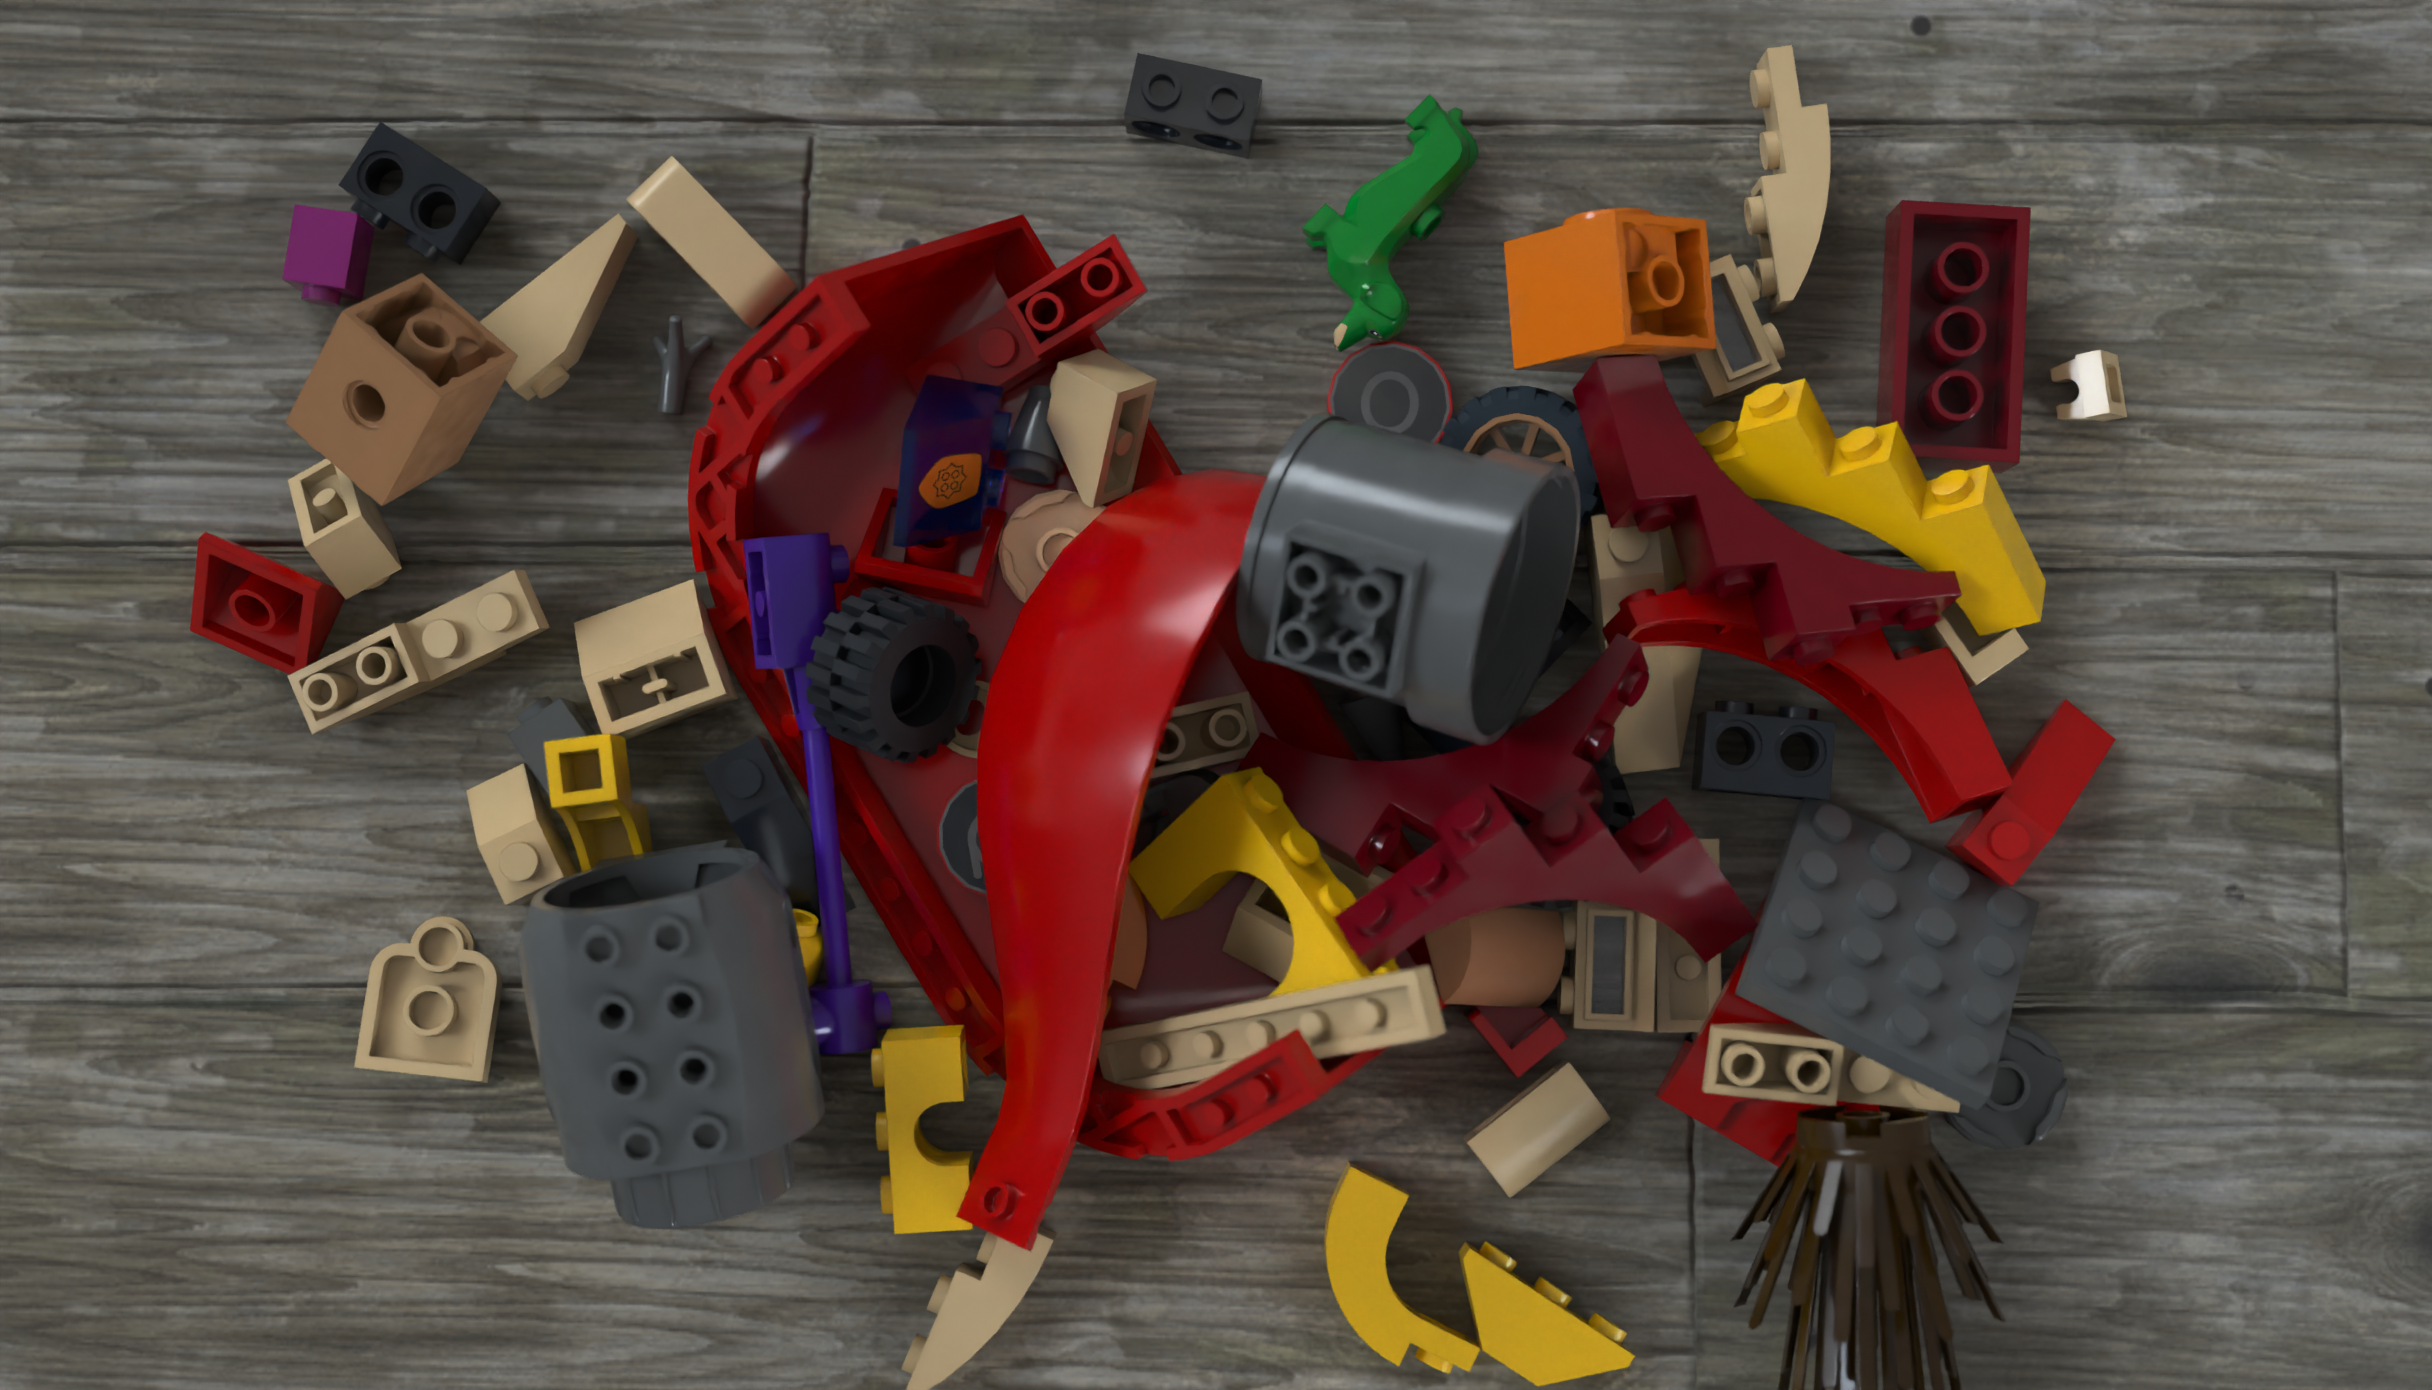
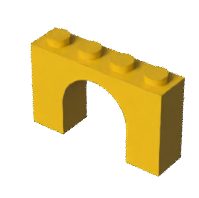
M1260 767L1222 775L1129 864V873L1161 920L1199 909L1239 871L1249 873L1264 881L1277 894L1285 906L1291 921L1294 938L1293 957L1289 971L1280 986L1269 996L1400 971L1395 963V957L1372 974L1358 959L1334 919L1335 916L1356 902L1353 893L1338 881L1320 855V848L1314 837L1299 825L1284 803L1283 795L1278 785L1266 776Z

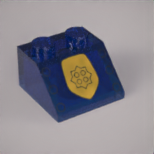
M927 374L904 428L893 546L907 548L981 529L988 506L999 508L1004 486L1005 470L994 468L996 449L1006 450L1011 426V412L1001 411L1003 387Z

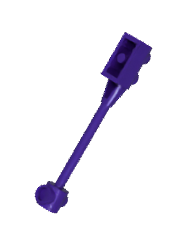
M829 532L743 540L756 669H783L799 730L803 731L827 982L808 987L819 1054H844L864 1051L878 1046V1030L891 1027L892 1008L885 991L873 992L872 980L852 979L829 734L826 732L827 727L818 724L813 716L816 705L808 703L806 689L812 685V679L805 676L807 662H811L814 659L816 650L810 648L815 636L822 637L826 630L823 622L831 612L836 614L841 612V609L837 610L834 584L847 582L850 569L849 558L842 544L830 545Z

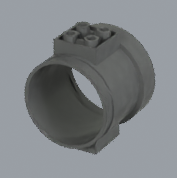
M1326 412L1310 417L1294 432L1276 459L1263 486L1250 522L1241 558L1236 597L1237 629L1243 649L1255 660L1268 664L1279 663L1290 671L1407 707L1411 719L1420 726L1479 745L1494 743L1510 728L1527 702L1546 662L1562 617L1572 579L1580 529L1581 504L1576 475L1568 466L1504 448L1493 449L1482 457L1366 423H1350L1344 417Z

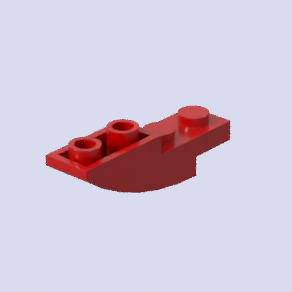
M1112 234L1004 301L1007 305L1006 307L903 371L933 424L942 426L991 395H1001L1032 376L1109 323L1147 293L1148 289L1118 237Z

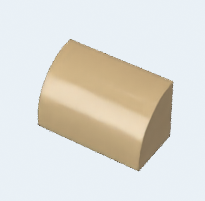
M1561 1059L1462 1138L1510 1199L1610 1121V1117L1570 1062Z

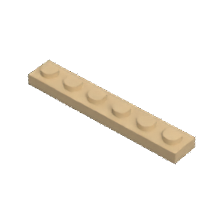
M1425 965L1102 1030L1098 1059L1103 1079L1134 1088L1156 1089L1206 1079L1296 1028L1300 1030L1317 1059L1429 1039L1446 1033L1430 966Z

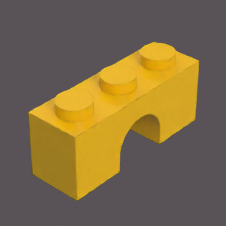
M965 1025L887 1029L881 1041L882 1048H873L871 1054L873 1086L884 1087L886 1112H877L878 1151H889L890 1175L881 1176L880 1180L883 1215L893 1214L894 1234L973 1230V1224L956 1217L974 1175L973 1151L947 1152L937 1149L926 1140L920 1127V1115L930 1106L938 1103L965 1100L969 1088Z

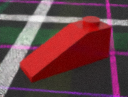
M2067 699L2062 700L2007 768L2014 785L1983 808L1972 811L1944 847L1972 870L1986 876L1999 887H2012L2054 836L2116 739Z

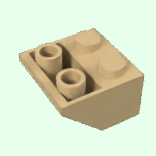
M694 579L574 623L582 679L602 734L611 733L625 737V740L738 699L699 588Z

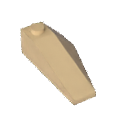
M1603 514L1591 516L1587 526L1583 527L1599 656L1608 647L1602 628L1620 610L1618 604L1621 600L1637 591L1648 588L1655 589L1657 595L1673 591L1678 584L1685 581L1670 526L1654 532H1641L1637 527L1611 528L1608 515ZM1672 645L1641 647L1649 668L1647 687L1640 700L1633 707L1625 706L1613 725L1615 727V734L1611 743L1613 764L1617 766L1621 774L1680 767L1703 648Z

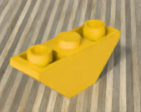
M1485 1241L1480 1250L1464 1242L1458 1254L1477 1341L1484 1352L1536 1386L1629 1367L1635 1355L1627 1346L1622 1344L1627 1335L1624 1330L1596 1312L1592 1314L1589 1321L1567 1308L1572 1297L1541 1276H1539L1534 1286L1512 1272L1518 1262L1491 1243Z

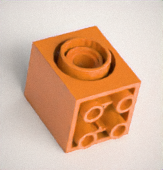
M1642 208L1601 209L1570 216L1563 221V226L1504 242L1514 370L1586 373L1597 358L1656 355L1659 362L1717 349L1706 219L1653 215L1650 210Z

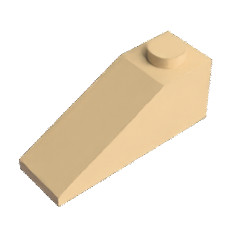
M619 213L480 321L484 327L518 355L505 380L516 393L527 401L535 395L539 398H545L562 387L570 376L567 370L578 363L638 238L637 234Z

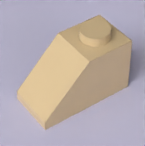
M1100 349L1058 362L1057 370L1050 383L1051 399L1046 418L1081 500L1091 508L1132 493L1157 379Z
M327 458L288 480L304 547L346 600L363 590L380 586L391 574L402 569L392 533L372 497L363 492Z
M526 763L466 791L478 848L505 905H524L532 901V898L543 888L578 873Z

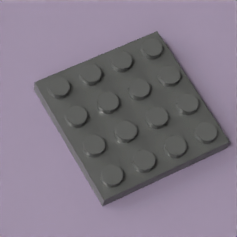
M1803 797L1797 806L1735 994L1978 1111L1990 1098L2040 902L2009 887H1999L1986 876L1828 800H1812Z

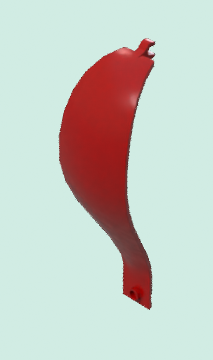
M1208 469L1154 480L1109 505L1062 549L1026 601L990 680L977 748V826L1003 999L1007 1079L998 1120L956 1217L1024 1250L1031 1251L1042 1218L1053 1200L1072 1155L1088 1105L1102 1037L1127 871L1144 796L1163 733L1194 659L1225 601L1238 582L1246 536L1256 504L1268 476L1234 470Z

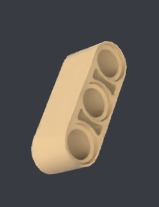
M672 156L626 199L638 214L752 330L798 287L776 261Z

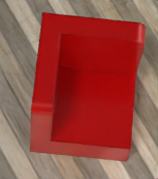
M1475 1005L1464 1014L1511 1074L1517 1078L1568 1038L1553 1017L1546 1015L1540 1006L1528 1008Z

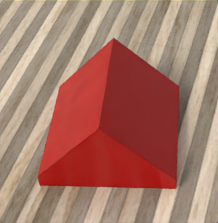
M883 487L855 560L854 572L860 579L877 587H891L911 594L988 609L1007 512L965 503L936 510L927 505L919 494ZM967 516L973 518L972 526L969 529L967 528L971 525V519L966 518ZM963 519H965V520L962 522V528L967 529L966 531L963 530V529H960V527H961V521H962ZM942 522L945 523V524H948L947 532H946V525L941 524ZM938 525H940V526L937 528V534L942 535L944 532H946V533H945L943 536H941V537L935 535L936 527H937ZM914 530L916 531L912 534L911 540L915 541L916 543L910 541V535Z
M204 532L198 539L190 631L289 675L316 662L345 600L339 590L333 585L235 542Z

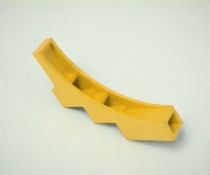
M1806 378L1783 385L1779 383L1764 385L1752 394L1745 396L1739 421L1717 422L1704 431L1694 434L1720 469L1750 498L1772 500L1805 507L1836 517L1868 531L1889 543L1926 571H1955L1962 595L1955 601L1965 612L1979 636L2041 622L2046 580L1989 464L1966 471L1960 469L1952 470L1942 474L1937 479L1927 481L1897 421L1875 428L1870 426L1860 427L1843 437L1836 438Z

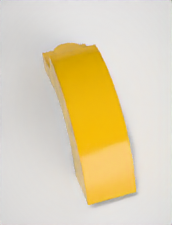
M1348 1161L1330 1200L1324 1230L1326 1267L1333 1292L1346 1319L1356 1333L1373 1350L1397 1366L1400 1365L1410 1343L1419 1347L1415 1357L1427 1365L1447 1374H1450L1453 1365L1470 1372L1481 1349L1477 1341L1409 1306L1398 1296L1388 1280L1386 1248L1391 1232L1409 1197L1406 1189Z

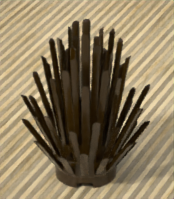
M1846 1105L1821 1106L1798 1111L1795 1142L1730 1239V1241L1742 1240L1753 1223L1764 1222L1768 1219L1770 1225L1734 1304V1308L1745 1305L1753 1286L1757 1285L1763 1270L1767 1271L1749 1321V1328L1754 1330L1762 1325L1805 1204L1802 1230L1788 1282V1289L1792 1291L1778 1390H1789L1796 1339L1797 1347L1792 1390H1804L1820 1257L1821 1270L1814 1390H1826V1388H1833V1390H1856V1314L1859 1390H1878V1309L1883 1390H1910L1912 1388L1913 1390H1925L1914 1279L1932 1390H1945L1941 1366L1942 1357L1945 1370L1948 1373L1951 1390H1962L1952 1344L1954 1334L1941 1289L1937 1269L1938 1258L1930 1234L1925 1204L1962 1295L1971 1301H1982L1984 1298L1993 1318L2006 1323L2004 1314L1988 1283L1989 1280L1962 1227V1218L1966 1223L1979 1224L1991 1242L2003 1244L2004 1242L1931 1141L1928 1112L1917 1108L1879 1105V1111H1846ZM1877 1292H1878V1309H1877Z

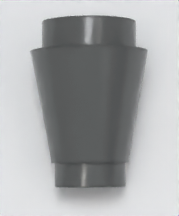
M1036 385L1029 388L1028 397L1025 399L1002 451V457L1007 460L1004 470L1007 475L1023 482L1039 485L1054 483L1056 472L1064 469V459L1046 420L1051 399L1050 387Z

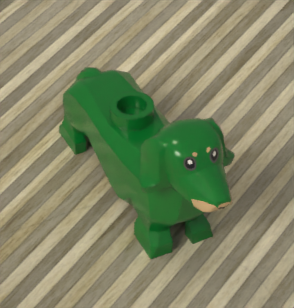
M1430 94L1405 119V123L1413 129L1407 135V139L1414 145L1412 155L1362 185L1351 196L1343 216L1339 215L1325 203L1302 227L1303 233L1307 236L1305 239L1307 246L1314 251L1326 249L1330 279L1353 302L1350 311L1339 322L1333 333L1334 346L1339 352L1348 349L1367 337L1381 342L1389 340L1398 335L1404 328L1409 317L1410 305L1405 294L1398 287L1389 272L1390 261L1413 235L1420 241H1423L1437 229L1446 214L1440 207L1463 183L1469 173V169L1472 168L1477 160L1479 150L1476 140L1461 124L1463 110L1455 107L1450 109L1447 114Z

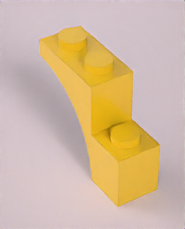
M608 733L544 742L551 808L561 815L569 830L581 871L595 868L599 860L653 852L647 804L635 803L632 800L625 737Z

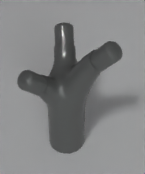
M673 315L669 319L668 344L662 335L655 336L652 340L659 353L662 365L657 412L682 415L686 382L690 370L697 358L709 349L713 342L710 337L704 336L696 343L685 348L682 318L678 315Z

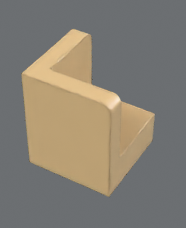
M1956 601L1940 613V621L1932 626L1920 629L1933 650L1948 646L1968 688L1980 684L2029 650V647L2015 628L2004 632L2000 631L1979 636Z

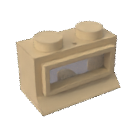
M1731 254L1710 262L1717 349L1683 356L1684 359L1693 358L1706 389L1699 396L1703 408L1773 379L1782 370L1778 360L1785 357V349L1777 329L1771 322L1762 325L1752 302L1760 298L1758 286L1752 272L1746 265L1736 267Z
M1572 900L1571 911H1562L1560 916L1565 936V950H1570L1569 976H1560L1558 981V1014H1567L1568 1027L1574 1029L1654 1032L1657 920L1644 913L1619 905L1596 901Z

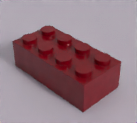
M1901 200L1886 216L1876 427L1897 421L1921 469L1949 471L1960 469L1966 471L1989 464L1993 473L2001 474L2020 463L2030 207Z

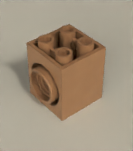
M420 273L341 312L285 423L305 439L313 449L320 452L349 477L363 492L383 506L460 461L518 355L429 278Z

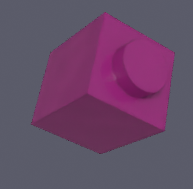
M295 204L282 280L301 291V299L309 303L339 307L341 298L362 301L375 227L357 213Z

